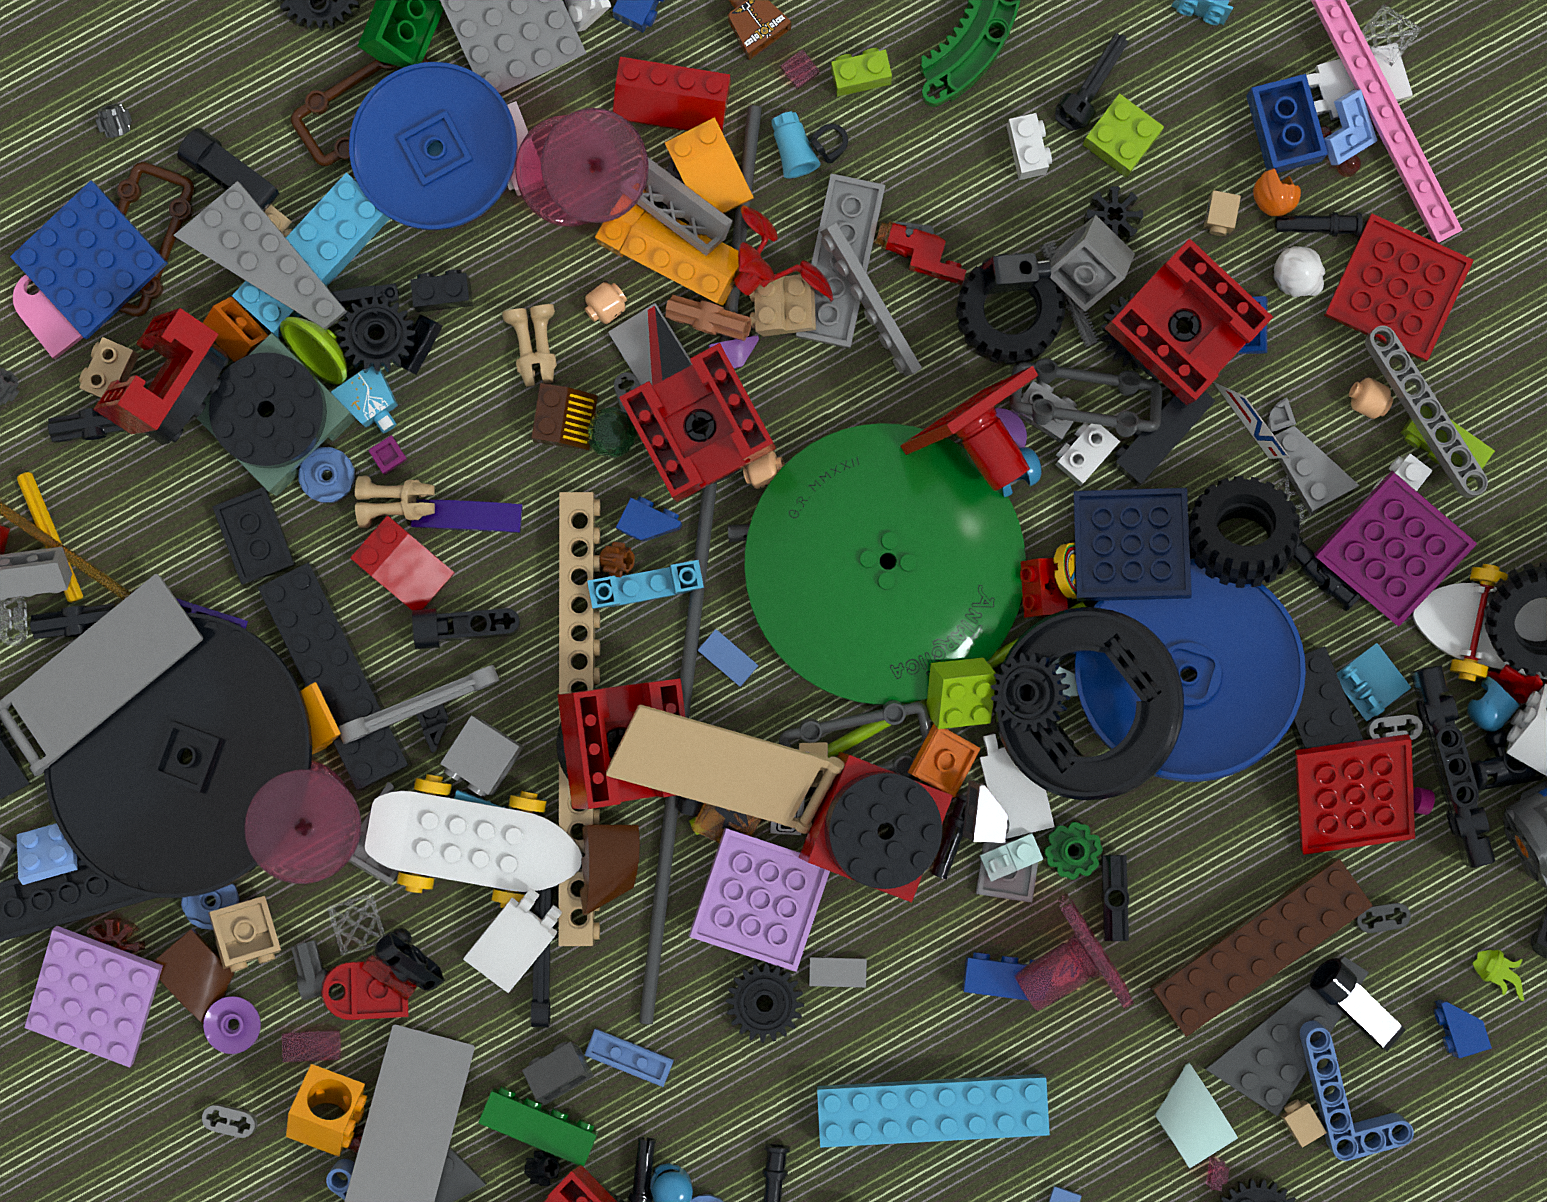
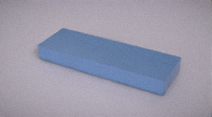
M597 1028L594 1029L584 1055L664 1087L674 1061L672 1058Z

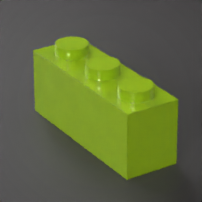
M1422 405L1420 408L1421 415L1426 419H1431V409L1426 405ZM1410 418L1400 432L1406 436L1404 440L1415 448H1423L1428 452L1427 456L1440 465ZM1451 420L1481 469H1483L1495 450ZM1437 429L1435 432L1436 439L1441 443H1446V432ZM1452 453V464L1456 467H1461L1463 464L1462 457L1457 453ZM1472 477L1467 478L1468 481L1475 479Z

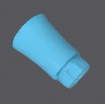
M792 111L785 112L771 120L784 177L797 178L816 170L821 163L810 145L797 113Z

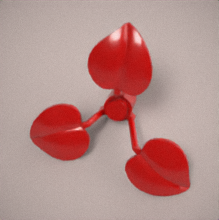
M742 205L741 213L745 222L752 230L761 235L762 241L757 250L745 242L740 244L738 264L739 272L741 273L734 278L737 288L749 296L760 285L766 287L770 282L797 271L810 286L824 294L832 302L834 300L826 277L817 267L805 260L801 261L800 265L797 264L774 275L772 268L761 258L760 254L768 239L773 242L777 240L776 229L763 214L753 208Z

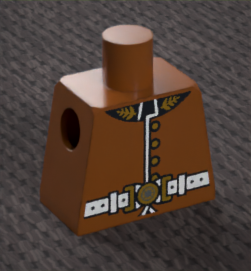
M728 0L735 8L728 14V22L748 60L755 57L791 30V21L769 0Z

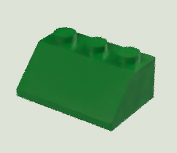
M376 0L357 46L380 62L402 68L422 63L444 8L440 0Z

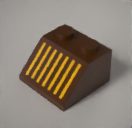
M540 383L531 439L535 443L589 451L598 395L569 387Z

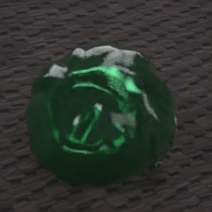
M616 407L603 408L597 411L590 420L588 443L598 455L615 459L622 457L630 451L631 447L635 444L637 432L626 412Z

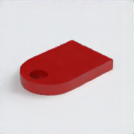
M380 960L341 963L333 967L324 977L321 986L322 1001L330 1013L341 1019L360 1020L408 1017V981H400L394 975L391 968ZM339 983L342 985L344 993L340 999L333 1000L329 996V988L333 984Z

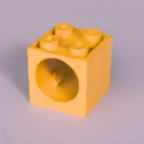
M311 1064L288 1113L286 1137L340 1157L343 1148L348 1149L354 1137L353 1130L355 1124H360L364 1115V1105L367 1096L363 1095L365 1084ZM331 1103L342 1108L345 1115L338 1119L325 1120L315 1116L310 1109L318 1104Z

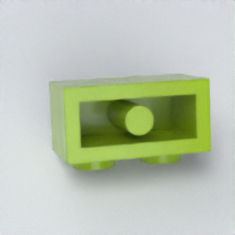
M871 48L863 51V55L852 57L851 54H845L836 57V61L831 62V73L837 97L891 85L892 73L886 49L879 51V48Z

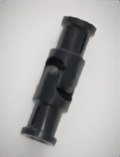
M1300 536L1298 537L1293 560L1301 567L1300 571L1312 580L1326 595H1331L1342 605V609L1345 612L1349 610L1359 600L1361 595L1316 558L1314 552L1303 543V539Z

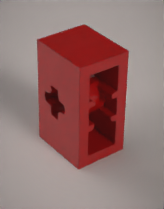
M1054 558L1021 561L1020 577L1022 580L1024 618L1047 617L1068 609L1067 597L1063 595L1055 579L1058 563H1054Z

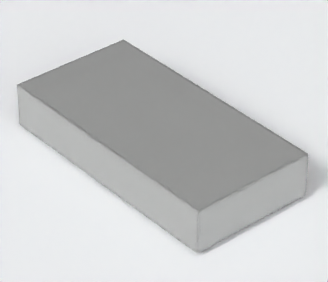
M810 957L809 986L866 988L867 959Z

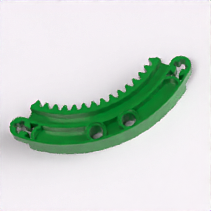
M1005 0L968 1L963 18H960L958 27H954L952 36L948 35L945 44L940 43L937 51L932 49L929 58L924 55L921 56L920 73L922 76L924 75L927 81L922 88L921 95L925 104L937 107L949 100L950 102L954 101L969 90L988 71L1007 42L1016 19L1020 0L1011 2ZM999 29L1002 31L1003 36L998 39L990 36L989 30ZM946 81V89L939 93V99H935L934 96L928 97L930 87L938 90L944 86L943 82Z

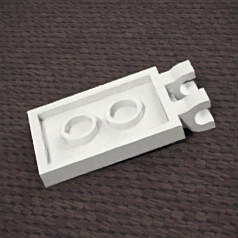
M1397 43L1372 49L1371 51L1397 102L1411 98L1413 94ZM1341 59L1319 64L1315 67L1316 73L1306 75L1310 90L1319 87L1323 100L1314 101L1317 116L1329 113L1331 120L1338 119L1339 116L1334 101L1350 91L1356 90Z
M995 734L983 736L987 756L979 757L987 789L1008 814L1010 826L1005 839L1055 827L1046 790L1036 785L1019 770L1008 755L1005 747L998 749Z
M531 888L520 902L513 898L509 900L463 958L464 961L507 993L511 991L555 937L557 931L552 927L562 914V911L554 905L542 920L529 911L539 897V894Z

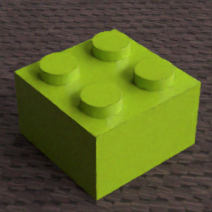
M1119 93L1086 136L1082 145L1127 178L1161 134L1164 126Z
M984 658L931 663L926 707L929 718L938 729L991 723L993 708L991 697L994 696L995 691L991 688V685L996 683V678L994 677L996 672Z

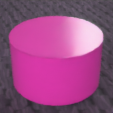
M1416 787L1413 790L1414 813L1428 815L1434 807V792Z

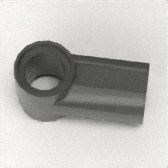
M316 940L291 946L298 972V990L302 1000L321 996L322 982L328 972L325 968L323 969Z

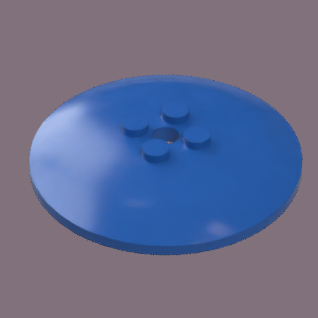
M443 62L413 64L399 69L382 79L360 104L352 123L349 139V155L352 170L359 187L368 200L390 219L405 226L422 230L454 228L464 225L484 214L496 203L507 188L515 169L518 151L515 123L507 104L498 91L477 73L458 65ZM433 142H440L443 145L441 154L437 156H432L428 153V148Z

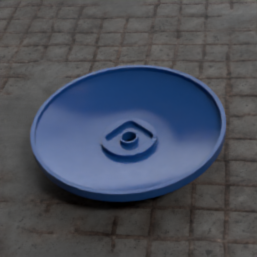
M1190 559L1191 598L1098 601L1094 608L1114 610L1126 614L1141 622L1164 643L1176 663L1179 674L1187 668L1195 671L1197 677L1194 681L1186 682L1181 678L1184 693L1182 728L1172 753L1154 775L1182 782H1202L1231 776L1245 770L1265 757L1281 741L1293 723L1301 704L1306 676L1304 650L1298 630L1278 598L1263 584L1258 587H1251V584H1245L1244 588H1236L1234 583H1228V585L1219 583V578L1214 577V579L1208 577L1205 574L1206 569H1200L1195 564V559ZM1095 651L1078 652L1075 658V682L1082 710L1095 734L1112 750L1128 734L1135 718L1136 701H1141V699L1105 653Z

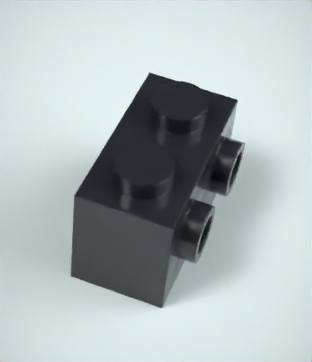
M448 270L442 276H434V273H422L417 275V279H410L413 307L418 313L473 306L470 278L467 273H462V270Z

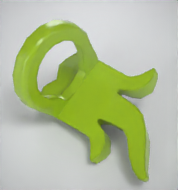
M1499 949L1478 952L1477 959L1472 964L1481 979L1485 982L1491 981L1499 985L1502 995H1505L1508 989L1503 979L1511 982L1515 987L1518 998L1524 1001L1521 979L1509 969V967H1519L1522 959L1511 962L1504 958V953Z

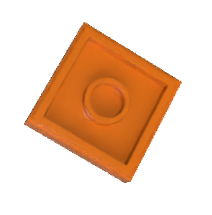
M933 724L908 773L942 792L953 795V798H955L981 748L948 729H938Z

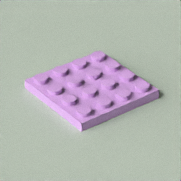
M724 828L688 936L797 972L830 871L800 859V852Z
M56 926L50 936L24 1028L131 1067L136 1058L163 965Z

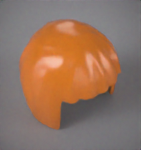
M1272 169L1264 172L1257 180L1253 188V194L1256 204L1265 214L1269 216H1283L1294 210L1298 205L1301 189L1298 185H1294L1290 176L1280 181L1276 170Z

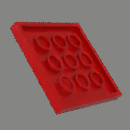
M1371 213L1324 316L1365 335H1368L1379 326L1390 327L1409 355L1427 362L1474 260ZM1376 334L1374 336V339L1387 344L1386 338L1383 335Z
M1409 734L1295 750L1300 848L1303 855L1415 839L1412 743Z

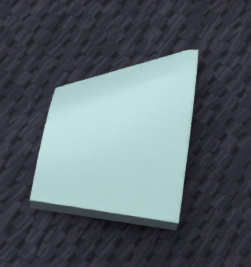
M1185 1064L1182 1073L1175 1084L1172 1085L1165 1101L1160 1105L1155 1116L1187 1166L1191 1168L1235 1141L1238 1137L1191 1064Z

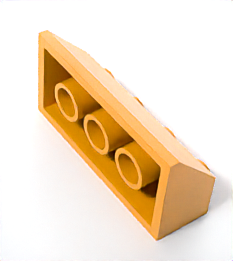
M647 211L633 225L619 252L724 306L735 284L734 278L740 274L738 250L722 242L705 256ZM675 218L676 221H677L679 224H681V225H688V224H686V223L680 221L679 219ZM697 234L698 238L706 244L712 240L705 234Z

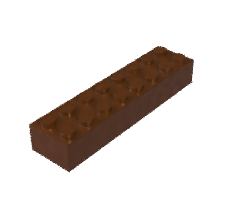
M1332 858L1149 988L1180 1033L1187 1037L1370 909L1373 905L1343 862L1338 858Z

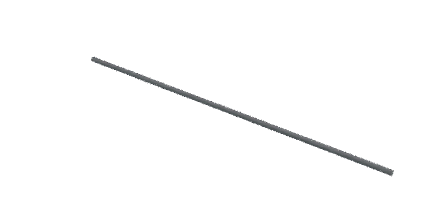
M755 105L748 106L741 161V172L751 193L762 107ZM751 200L742 205L750 207ZM742 205L736 207L731 247L739 250L741 243H746L748 224L741 213ZM735 284L724 304V308L727 311L738 313L740 290ZM721 335L720 342L734 340V338ZM717 483L710 484L702 489L694 560H699L704 588L690 591L680 673L686 718L690 716ZM678 795L669 796L665 799L639 1023L653 1024L678 817L677 808L680 800Z

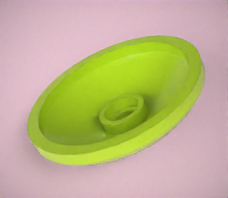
M286 317L280 323V331L288 347L310 371L330 384L340 385L345 381L347 367L343 352L336 342V336L329 329L325 330L318 324L299 317Z

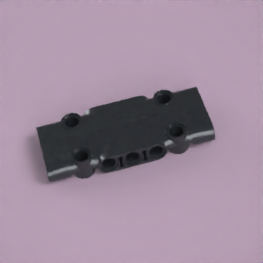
M1442 665L1431 666L1412 671L1410 674L1418 700L1416 701L1418 714L1422 725H1425L1435 771L1448 809L1446 811L1447 820L1452 834L1455 835L1462 864L1470 868L1492 864L1496 860L1490 838L1482 834L1490 831L1488 819L1484 808L1477 805L1479 791L1463 734L1456 727L1454 721L1459 719L1457 706L1452 694L1447 696L1445 694L1441 695V693L1449 691ZM1446 731L1448 741L1443 745L1441 736ZM1454 759L1456 762L1455 769L1452 772H1450L1449 764ZM1462 787L1463 795L1460 799H1457V791Z

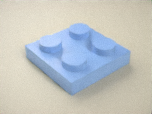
M57 823L17 834L18 879L22 885L78 870L77 854L62 835Z

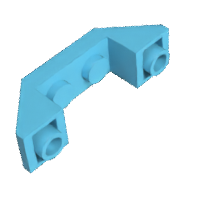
M699 560L673 564L668 568L625 575L621 578L609 576L587 581L592 609L622 606L704 588Z

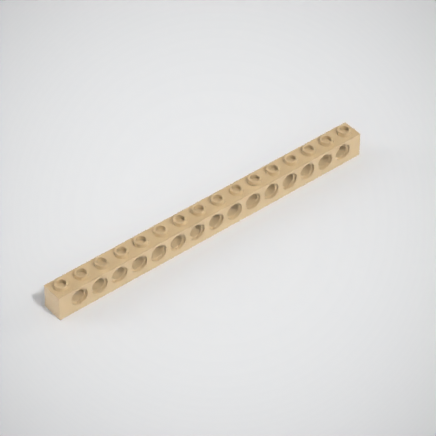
M559 492V694L572 693L573 686L578 682H584L588 690H594L595 684H600V667H595V656H600V639H595V628H600V611L592 609L587 584L588 580L595 579V572H600V555H595V544H600V527H595V516H600V499H595L594 492ZM579 514H583L588 518L587 525L582 529H576L573 526V519ZM579 542L586 543L588 547L587 553L582 557H576L573 554V547ZM578 570L587 572L588 579L583 585H576L573 582V575ZM578 598H584L588 603V607L583 613H575L573 610V603ZM578 626H584L588 632L586 639L581 642L575 641L572 635L573 630ZM578 654H584L588 660L587 666L582 670H577L573 667V658ZM559 711V725H560L561 719H560V711ZM559 763V827L572 837L581 852L585 854L584 839H576L572 834V829L577 823L584 824L585 826L600 825V809L593 808L583 811L572 809L569 781ZM582 868L574 876L559 884V910L562 911V914L559 916V946L595 945V940L600 939V922H595V911H600V907L587 915L585 924H576L572 919L573 911L575 909H582L581 896L575 895L572 891V885L576 880L584 882Z

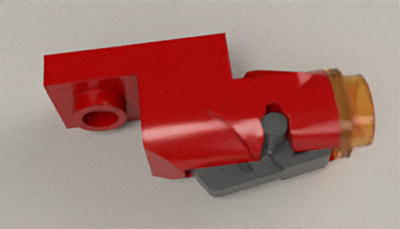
M889 221L888 224L881 223L875 244L882 245V249L890 250L904 258L911 256L910 271L961 286L963 284L967 270L962 269V265L954 261H946L945 264L940 262L946 241L934 234L932 226L898 221L896 223Z

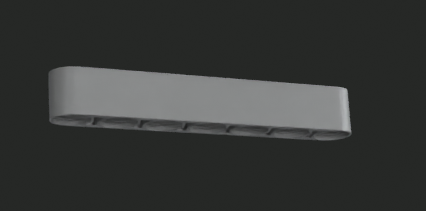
M1387 326L1376 327L1365 339V346L1458 493L1465 498H1473L1482 494L1488 486V479L1394 331ZM1376 334H1381L1386 338L1387 344L1385 347H1380L1375 343L1374 336ZM1390 358H1397L1401 362L1402 368L1400 371H1395L1390 367ZM1406 382H1412L1416 385V395L1406 392ZM1422 405H1426L1431 409V419H1426L1421 415L1420 408ZM1437 429L1446 432V443H1441L1436 439L1435 432ZM1452 453H1457L1462 457L1463 464L1461 467H1456L1452 464ZM1468 477L1475 478L1478 488L1476 491H1471L1467 487L1466 480Z

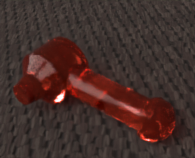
M1321 126L1324 138L1332 134L1328 126ZM1354 155L1337 165L1338 171L1344 177L1354 176L1361 166L1359 157Z

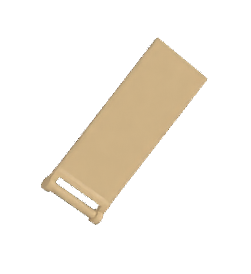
M639 705L606 770V775L795 828L800 833L808 834L812 827L811 821L836 775L842 772L845 764L837 757L827 758L648 706ZM820 768H826L802 816L795 818L794 816Z

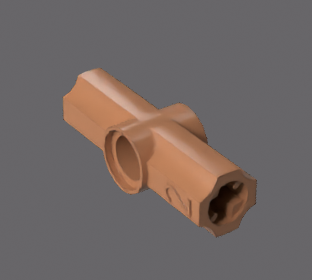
M672 295L666 305L665 317L667 319L690 325L698 331L711 335L721 334L744 342L749 336L752 321L750 317L727 311L725 308L707 301L697 302Z

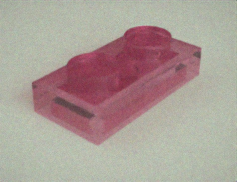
M340 1030L282 1033L283 1062L340 1060Z

